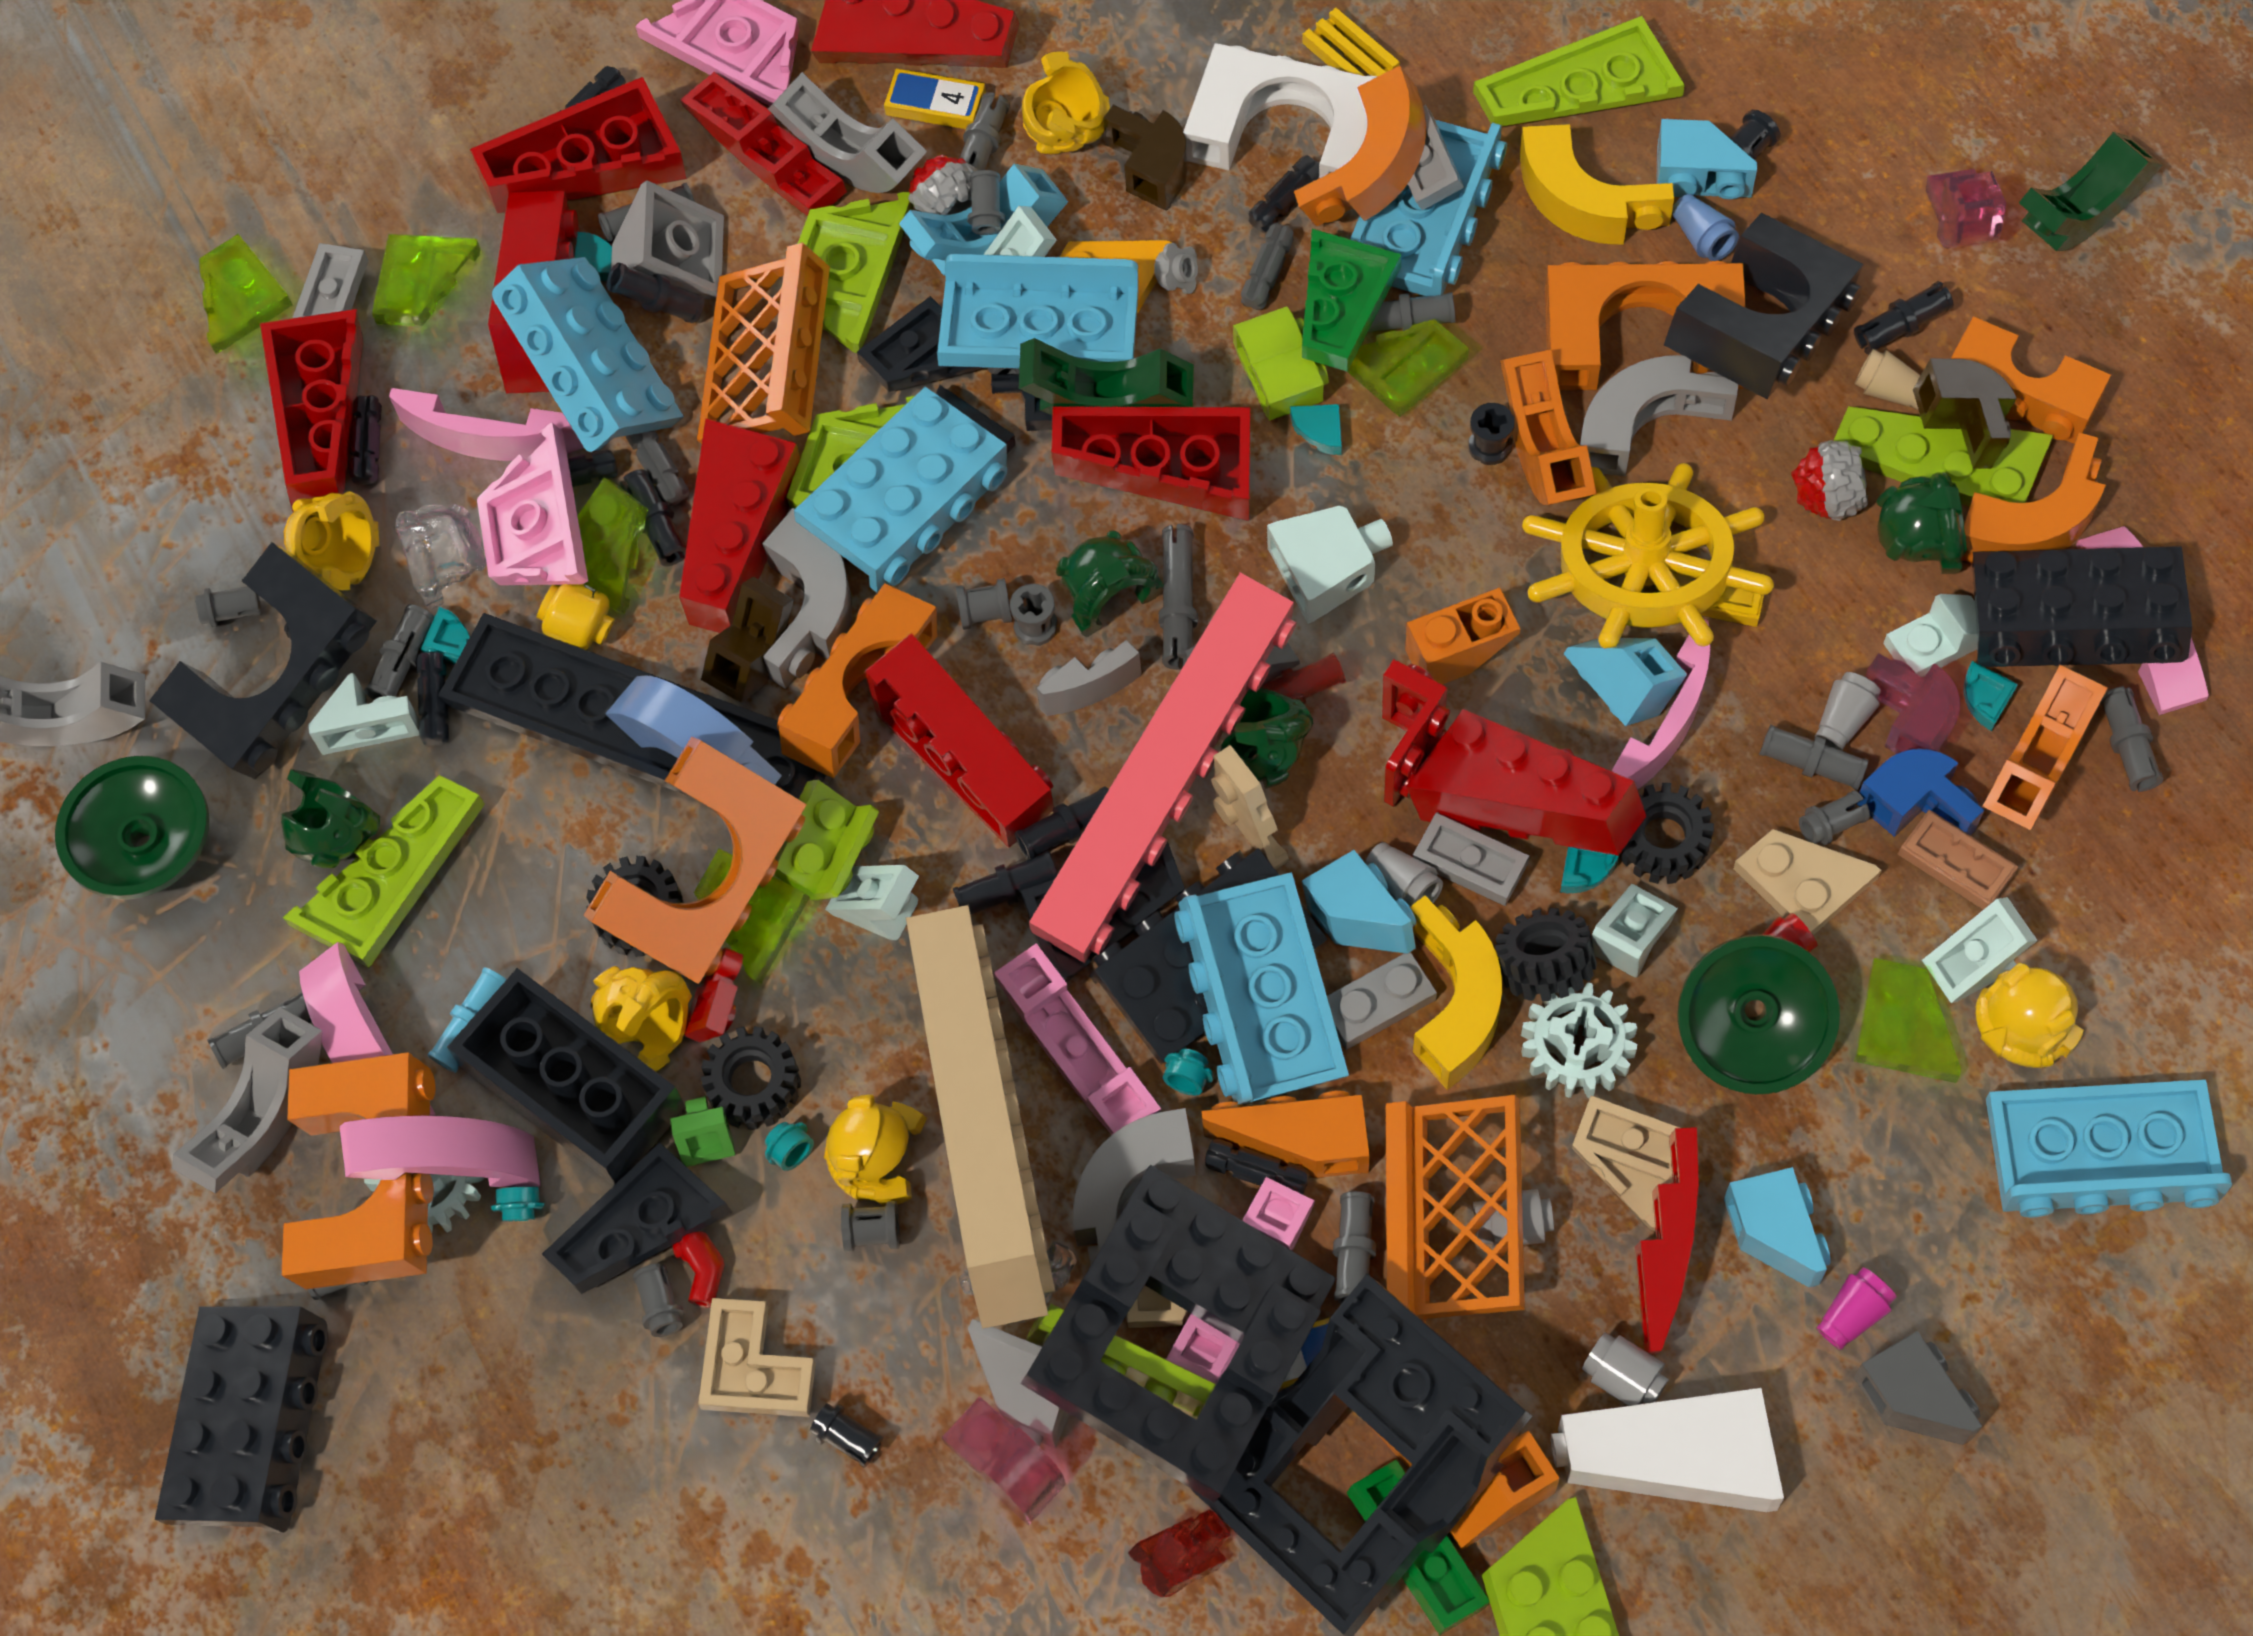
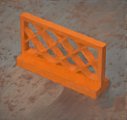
M803 242L788 246L785 259L719 276L697 436L699 443L702 444L705 418L717 421V418L729 405L736 411L725 424L761 434L785 428L793 436L810 432L830 266ZM783 276L782 287L772 298L766 292L779 277ZM751 285L752 288L733 308L734 289ZM764 297L768 304L749 323L745 316ZM778 314L777 328L767 339L761 333ZM741 322L747 328L728 349L726 347L728 336ZM756 338L760 339L763 342L762 346L744 364L739 358ZM773 355L771 371L761 380L756 373ZM734 364H737L741 370L722 390L723 376ZM753 379L758 386L739 406L734 399L749 381ZM768 396L767 415L752 418L751 414Z
M1516 1095L1414 1107L1407 1101L1386 1103L1387 1290L1425 1323L1426 1319L1525 1310L1520 1099ZM1505 1112V1129L1491 1145L1473 1131L1487 1114ZM1469 1116L1464 1122L1458 1118ZM1450 1118L1459 1128L1438 1151L1428 1143V1121ZM1470 1136L1485 1151L1464 1174L1448 1158ZM1505 1146L1506 1159L1501 1154H1499ZM1428 1150L1434 1155L1429 1162ZM1496 1158L1506 1167V1181L1490 1197L1474 1181ZM1445 1164L1460 1180L1438 1203L1429 1194L1428 1181ZM1471 1187L1487 1203L1464 1226L1449 1210L1466 1190ZM1506 1199L1507 1211L1500 1206ZM1429 1202L1435 1207L1430 1214ZM1497 1210L1507 1219V1234L1491 1250L1475 1234ZM1445 1216L1461 1232L1439 1255L1429 1246V1232ZM1471 1239L1488 1255L1472 1274L1465 1279L1449 1263ZM1507 1251H1508V1264H1507L1504 1260L1501 1259V1258L1506 1254ZM1429 1254L1435 1259L1431 1266L1429 1264ZM1498 1263L1508 1272L1509 1296L1486 1298L1476 1286ZM1444 1269L1462 1283L1447 1302L1430 1303V1285ZM1471 1292L1478 1298L1465 1300Z

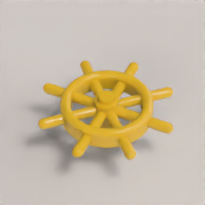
M1686 463L1678 464L1675 467L1667 485L1659 483H1630L1615 487L1610 485L1599 468L1591 466L1597 494L1580 504L1570 515L1566 523L1535 515L1527 516L1522 523L1525 533L1561 543L1562 574L1532 584L1528 588L1529 599L1535 603H1540L1571 592L1582 605L1606 619L1598 637L1599 645L1605 649L1618 645L1626 625L1654 628L1682 623L1698 646H1708L1712 643L1714 635L1701 616V613L1718 601L1727 586L1760 595H1767L1774 588V582L1771 577L1732 566L1734 555L1732 535L1760 526L1764 521L1763 511L1757 507H1752L1723 517L1705 499L1687 491L1693 477V469ZM1672 522H1675L1689 530L1671 535L1670 526ZM1613 523L1623 538L1597 531ZM1706 545L1711 555V561L1682 553ZM1582 549L1610 555L1611 557L1588 564ZM1671 572L1691 576L1696 579L1681 587ZM1623 573L1626 576L1621 588L1605 581ZM1654 584L1660 591L1658 593L1641 592L1644 586Z

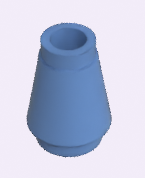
M1692 194L1682 196L1674 204L1672 216L1676 219L1698 256L1708 258L1711 261H1718L1732 252L1739 239V234L1735 230L1736 226L1733 220L1697 199Z

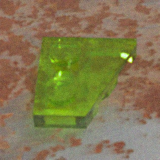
M388 234L372 309L375 323L422 327L436 310L438 301L446 297L458 283L455 276L468 259L475 262L479 257L481 248L477 239Z

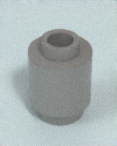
M1538 1189L1522 1190L1523 1245L1545 1243V1232L1554 1231L1550 1198L1540 1199ZM1507 1199L1500 1205L1506 1211ZM1485 1200L1473 1202L1474 1216L1487 1203ZM1496 1210L1476 1232L1477 1237L1484 1244H1492L1494 1249L1507 1234V1219Z
M1606 1332L1597 1341L1582 1367L1583 1371L1593 1376L1591 1379L1593 1384L1628 1406L1640 1405L1643 1402L1645 1404L1656 1402L1669 1381L1668 1378L1661 1374L1665 1363L1621 1335L1615 1339Z

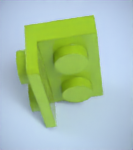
M819 780L807 781L799 798L800 801L807 804L802 812V815L805 816V822L796 838L790 843L785 841L774 858L779 862L774 875L810 900L836 898L849 886L852 880V868L860 851L867 846L874 834L873 824L879 810L872 805L855 806Z

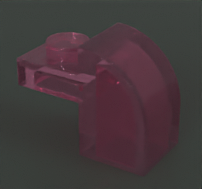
M1975 169L1927 176L1926 193L1939 222L1937 238L1944 248L1949 249L1994 242L1999 239L2003 228L2007 203L1993 171L1976 174Z
M1878 653L1869 666L1865 677L1880 688L1881 693L1877 700L1900 713L1892 724L1884 747L1896 754L1912 749H1928L1943 753L1960 712V697L1953 680L1935 663L1926 676L1922 678L1915 674L1914 670L1905 662L1897 659L1890 660Z
M980 1396L942 1436L943 1442L985 1479L988 1490L1027 1525L1031 1524L1066 1485L1062 1472L1052 1459L1021 1428L1018 1427L1016 1429Z

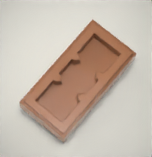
M1931 810L1927 811L1903 843L1898 853L1899 856L1983 910L1997 899L2018 868L2017 865Z

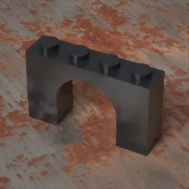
M1761 212L1740 236L1731 263H1743L1744 282L1775 297L1791 313L1765 314L1756 312L1697 284L1676 308L1664 346L1768 399L1780 384L1788 386L1800 367L1801 358L1806 361L1811 359L1821 341V334L1829 336L1833 332L1841 317L1842 309L1846 312L1852 309L1862 290V286L1856 282L1864 264Z
M273 542L269 544L241 582L274 607L283 616L289 627L291 654L280 678L270 688L258 695L247 698H234L204 672L179 661L149 700L228 767L253 779H256L261 772L267 770L274 763L279 748L292 732L298 730L304 724L309 709L322 692L327 691L334 685L338 678L339 670L352 653L364 646L369 638V631L377 622V620L298 557Z

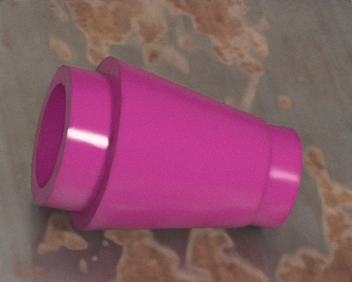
M1863 1267L1856 1275H1848L1822 1318V1322L1816 1327V1330L1830 1344L1842 1350L1847 1343H1851L1892 1312L1889 1305L1897 1296L1878 1276Z

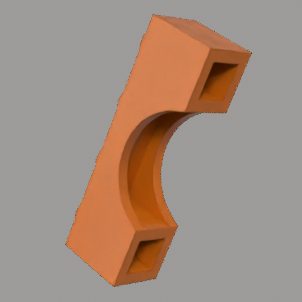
M884 583L873 599L867 598L861 605L856 622L848 633L842 632L836 638L830 657L821 669L817 667L809 674L804 691L794 704H787L782 710L777 722V730L780 733L781 753L834 779L860 743L858 712L848 702L849 694L857 684L867 678L865 670L910 633L917 638L926 650L930 648L937 638L936 606Z

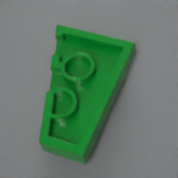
M1312 228L1302 338V358L1348 372L1401 268V254Z

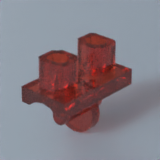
M1209 1509L1199 1514L1195 1519L1190 1517L1137 1542L1128 1554L1133 1561L1141 1563V1579L1147 1589L1154 1595L1170 1597L1181 1591L1183 1587L1217 1571L1228 1560L1219 1548L1231 1536V1533L1215 1512Z

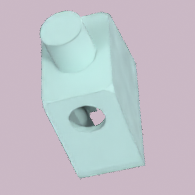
M1336 506L1267 525L1268 550L1308 624L1368 588L1374 582L1375 576L1373 554L1393 546L1390 531L1382 519L1357 528L1347 508L1343 506Z

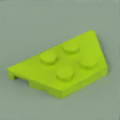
M910 192L897 193L898 200L870 205L869 199L850 202L843 207L827 206L811 209L797 243L803 242L830 266L823 329L853 353H857L864 346L905 232L899 223L909 210L913 209L914 205L908 200Z
M915 396L906 397L907 403ZM877 403L858 406L848 412L837 410L816 414L787 494L789 507L796 509L906 404L878 409Z
M1576 1497L1567 1499L1482 1574L1500 1636H1619Z

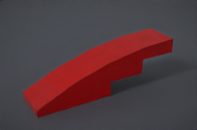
M713 72L680 99L682 106L720 144L777 194L806 216H808L811 209L831 206L847 193L843 179L815 161L810 154L808 146L778 126L774 115L766 107L717 73Z
M1697 1127L1675 1128L1669 1135L1673 1183L1658 1184L1652 1191L1656 1240H1641L1635 1246L1644 1351L1652 1356H1656L1662 1351L1681 1299L1694 1240L1699 1187Z

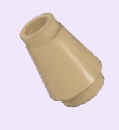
M1872 349L1854 384L1863 388V394L1908 407L1911 406L1918 410L1913 388L1921 375L1889 351L1885 350L1884 353Z

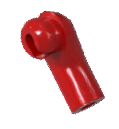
M699 1230L698 1232H692L683 1236L681 1241L673 1245V1252L676 1257H681L682 1260L687 1261L695 1272L688 1302L699 1307L711 1308L712 1298H717L725 1262L710 1237L705 1232Z

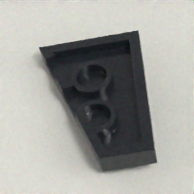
M1168 841L1153 866L1145 863L1135 880L1141 883V886L1131 905L1126 911L1118 907L1109 925L1115 929L1104 950L1116 941L1121 942L1135 931L1134 928L1156 911L1159 910L1161 912L1185 890ZM1054 880L1021 890L1030 920ZM1036 935L1039 947L1065 982L1093 963V958L1098 955L1092 951L1087 961L1083 963Z

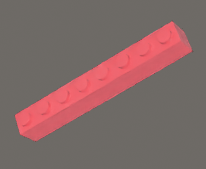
M1241 572L1239 573L1029 921L1031 933L1083 963L1087 961L1092 951L1100 955L1115 929L1109 925L1118 907L1126 911L1131 905L1141 886V883L1135 880L1145 863L1150 866L1156 863L1167 843V839L1161 835L1171 819L1179 822L1183 818L1192 802L1194 795L1188 793L1189 788L1197 775L1205 779L1213 768V756L1219 753L1214 747L1223 732L1231 735L1235 731V725L1240 722L1246 709L1240 706V703L1247 691L1251 689L1257 692L1265 681L1271 665L1265 661L1274 646L1283 649L1290 639L1297 622L1291 619L1294 606L1293 601Z

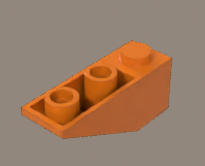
M1330 1091L1319 1095L1318 1099L1297 1101L1296 1098L1291 1096H1279L1265 1101V1105L1244 1107L1243 1104L1238 1105V1102H1222L1214 1105L1212 1110L1201 1111L1203 1134L1205 1137L1211 1139L1218 1138L1233 1143L1234 1148L1240 1149L1242 1146L1281 1159V1164L1287 1166L1290 1162L1305 1167L1309 1170V1176L1321 1178L1369 1173V1148L1362 1095L1350 1096L1346 1091Z

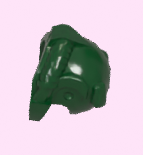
M1937 472L1930 478L1924 476L1913 477L1901 482L1898 488L1895 486L1887 488L1876 501L1877 505L1882 507L1877 531L1879 542L1886 550V556L1893 561L1899 559L1910 562L1939 561L1941 574H1957L1962 569L1961 558L1967 551L1959 490L1956 483L1952 482L1950 476L1946 473Z
M1113 530L1109 531L1107 536L1090 538L1079 544L1068 557H1062L1056 567L1057 576L1062 577V584L1068 588L1074 599V613L1071 614V617L1081 634L1085 637H1089L1101 629L1103 625L1098 618L1099 613L1106 602L1120 590L1136 585L1134 593L1141 604H1145L1156 599L1164 587L1163 582L1158 576L1157 566L1149 559L1144 558L1132 541L1128 539L1123 541L1121 534Z
M1260 688L1257 692L1249 689L1240 703V706L1246 708L1243 717L1235 725V731L1222 742L1220 751L1231 745L1259 782H1263L1265 789H1268L1288 780V771L1299 759L1303 740L1313 726V718L1300 699H1291L1264 688Z
M290 769L287 779L302 790L303 798L301 805L296 810L281 814L283 838L286 842L285 849L297 858L311 863L312 866L335 868L341 860L350 857L362 842L378 832L380 815L336 782L317 777L312 773Z

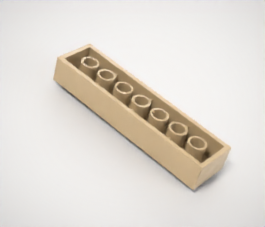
M968 905L907 917V928L966 1264L982 1329L1047 1316L1048 1310L1044 1293L1053 1292L1055 1288L1028 1158L1029 1154L1024 1129L1021 1122L998 997H995L997 993L990 956L980 958L989 955L983 924L972 925Z

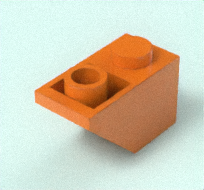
M1499 587L1407 622L1405 651L1412 664L1428 671L1434 681L1443 685L1473 673L1518 636L1521 629Z
M1529 1430L1516 1437L1498 1458L1504 1466L1449 1532L1460 1550L1465 1549L1556 1493L1560 1478Z

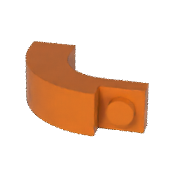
M1401 66L1357 87L1367 114V131L1365 139L1354 157L1339 169L1294 191L1298 206L1316 226L1336 221L1351 209H1354L1366 221L1395 200L1415 173L1425 145L1426 118L1417 87Z
M1552 350L1500 360L1510 407L1509 410L1514 416V430L1512 432L1514 443L1528 484L1537 500L1543 505H1550L1597 494L1587 445H1579L1575 441L1566 419Z
M2078 433L2060 486L2043 499L2029 503H2013L1974 492L1964 520L1967 551L1961 560L1972 563L1973 552L2068 549L2076 542L2089 525L2106 486L2105 484L2095 482L2102 459L2093 457L2098 438Z
M2059 665L2025 732L2010 758L2006 760L1982 807L2032 830L2076 751L2108 687L2065 666Z

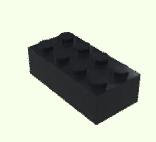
M518 968L515 969L447 1046L462 1070L612 1185H615L650 1151L671 1126L670 1118L679 1117L686 1108L677 1088Z

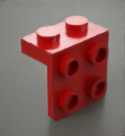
M1393 659L1383 674L1382 718L1407 732L1385 766L1384 802L1392 807L1396 806L1402 796L1410 798L1406 785L1446 733L1445 724L1450 715V710L1446 708L1447 687L1434 681L1432 675L1422 667L1414 664L1406 666Z

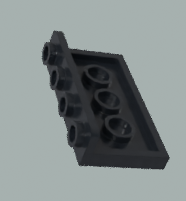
M2182 546L1973 552L1972 572L1978 636L1977 661L1981 666L2180 663L2189 657L2192 620Z
M1259 848L1247 857L1239 850L1215 868L1221 875L1219 878L1206 887L1198 880L1179 894L1175 900L1179 903L1186 896L1194 894L1200 896L1271 878L1279 874ZM1302 906L1313 949H1316L1327 940V937ZM1179 907L1165 918L1158 910L1134 928L1139 937L1123 948L1119 941H1116L1103 950L1100 955L1093 958L1098 967L1089 975L1095 984L1100 983L1161 1065L1165 1062V1057L1168 1054L1178 1053L1205 1032L1203 1014L1208 1013L1203 993L1196 994L1191 983L1189 963L1194 962L1190 944L1189 942L1182 943L1177 932L1174 914L1180 911Z
M301 1306L199 1307L156 1510V1521L166 1525L262 1527L275 1533H284L288 1530L291 1516L297 1506L296 1490L301 1464L308 1449L307 1434L312 1408L318 1398L317 1382L322 1356L328 1346V1327L325 1319Z

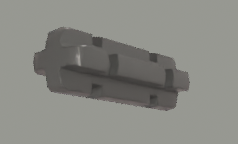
M1274 223L1269 227L1264 238L1266 243L1261 245L1249 273L1251 278L1246 280L1241 291V303L1244 306L1252 307L1255 310H1261L1266 306L1270 297L1268 292L1273 289L1286 259L1284 255L1289 252L1294 241V233L1289 226Z
M655 430L627 435L626 439L632 449H637L636 456L642 467L649 473L652 483H657L656 491L662 502H666L670 506L679 505L682 500L688 497L689 489L682 477L677 478L679 471L664 445L658 443L659 437Z

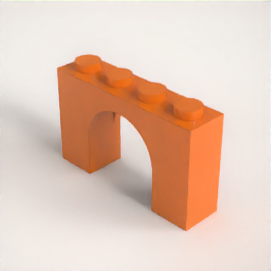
M1664 261L1658 264L1613 262L1608 265H1581L1576 262H1567L1561 265H1548L1545 285L1547 350H1552L1559 390H1597L1601 366L1599 330L1610 317L1620 311L1635 307H1649L1662 310L1674 316L1676 308L1697 284L1745 307L1743 263L1711 261L1705 264H1678L1672 261ZM1693 361V373L1714 372ZM1738 385V389H1743V388H1744V387Z
M691 736L665 782L712 809L726 824L733 845L732 862L727 876L716 890L700 900L689 903H671L651 895L610 871L583 916L600 928L699 984L704 975L710 977L719 967L723 952L721 947L731 930L734 932L739 931L746 922L752 906L748 904L758 885L762 888L765 887L773 877L779 863L774 858L785 841L788 843L792 842L800 832L805 822V816L802 815V812L807 804L705 742Z
M409 1052L289 1069L287 1120L312 1136L340 1132L339 1126L349 1121L398 1116H430V1100L434 1099L436 1092L435 1079L431 1069ZM405 1172L396 1180H380L372 1195L363 1204L348 1213L334 1217L284 1223L282 1276L304 1289H314L427 1274V1255H430L433 1247L432 1233L428 1226V1203L432 1201L434 1195L431 1175Z

